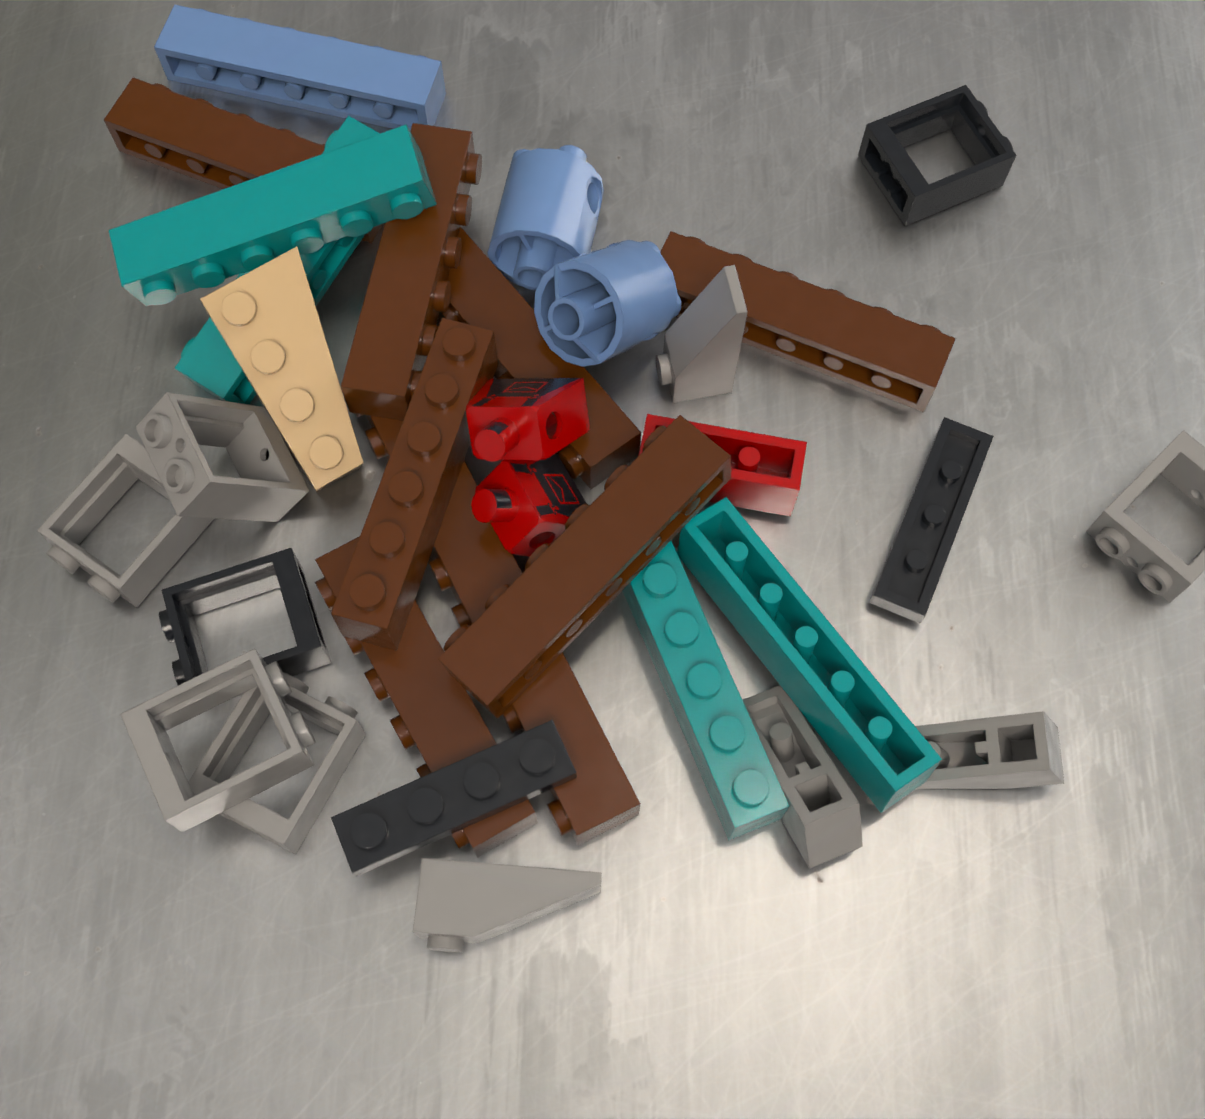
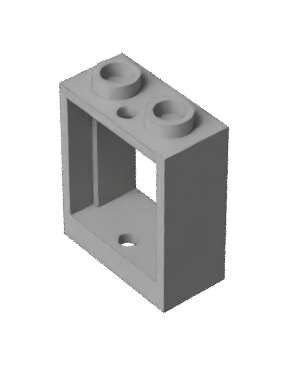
M166 392L136 426L137 432L177 516L278 522L310 491L265 407ZM199 445L226 448L240 478L214 476ZM268 450L269 458L266 460V452Z
M1184 430L1102 512L1086 531L1095 539L1096 544L1105 554L1120 560L1138 576L1139 581L1146 589L1161 595L1169 603L1186 590L1204 572L1205 547L1187 565L1124 511L1159 475H1162L1205 510V447Z
M125 434L37 531L52 545L46 554L72 574L80 567L92 576L87 583L103 597L114 603L121 596L137 608L214 518L180 517L175 514L122 575H119L78 546L138 479L170 500L145 446L128 434Z
M255 648L120 714L164 820L181 832L314 766L307 747L316 743L314 736L302 713L299 711L291 715L283 699V696L292 693L290 685L278 662L275 661L267 665ZM258 686L287 750L194 796L166 731Z
M284 673L292 690V693L283 696L289 711L293 713L300 711L306 720L336 734L337 738L289 819L251 799H247L219 814L296 855L366 733L355 719L358 712L351 706L331 696H328L325 703L306 694L309 690L306 684ZM258 686L243 693L188 781L194 796L231 777L270 712Z

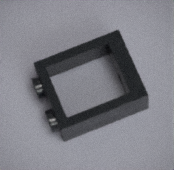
M967 85L866 124L858 153L859 158L904 226L1003 186L1017 156L1009 139L1000 133L988 116L984 104L977 101ZM951 129L975 166L928 184L904 147Z
M292 547L161 590L166 610L159 612L161 627L168 642H175L179 655L178 660L172 661V669L177 685L208 671L194 619L195 615L277 588L281 590L297 646L263 657V660L267 665L277 661L282 671L291 676L331 664L306 577Z

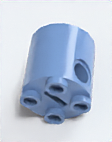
M564 145L559 149H520L513 154L487 253L490 261L504 277L519 286L536 291L542 276L555 264L591 252L604 194V186L601 176L591 164L586 162L587 155L579 147Z
M633 240L613 243L606 248L588 252L555 264L542 276L535 292L534 314L539 332L549 348L564 361L582 367L601 364L630 350L642 341L653 339L669 326L672 318H675L681 310V299L677 292L673 272L661 255L657 245L650 241L637 242Z

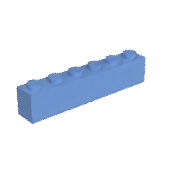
M175 4L154 46L167 80L345 119L350 116L359 122L391 129L407 124L411 131L413 123L434 126L446 95L442 62L439 60Z

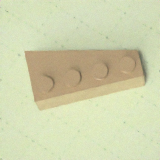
M298 247L285 252L200 298L206 312L316 493L362 467L363 459Z

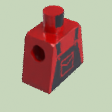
M583 378L490 379L466 405V417L473 455L477 459L490 462L499 460H544L590 430Z
M555 453L551 457L539 461L503 460L475 488L471 508L474 517L478 521L492 525L503 547L509 553L530 557L541 545L545 543L551 545L565 531V524L570 515L579 506L585 504L586 501L560 457Z

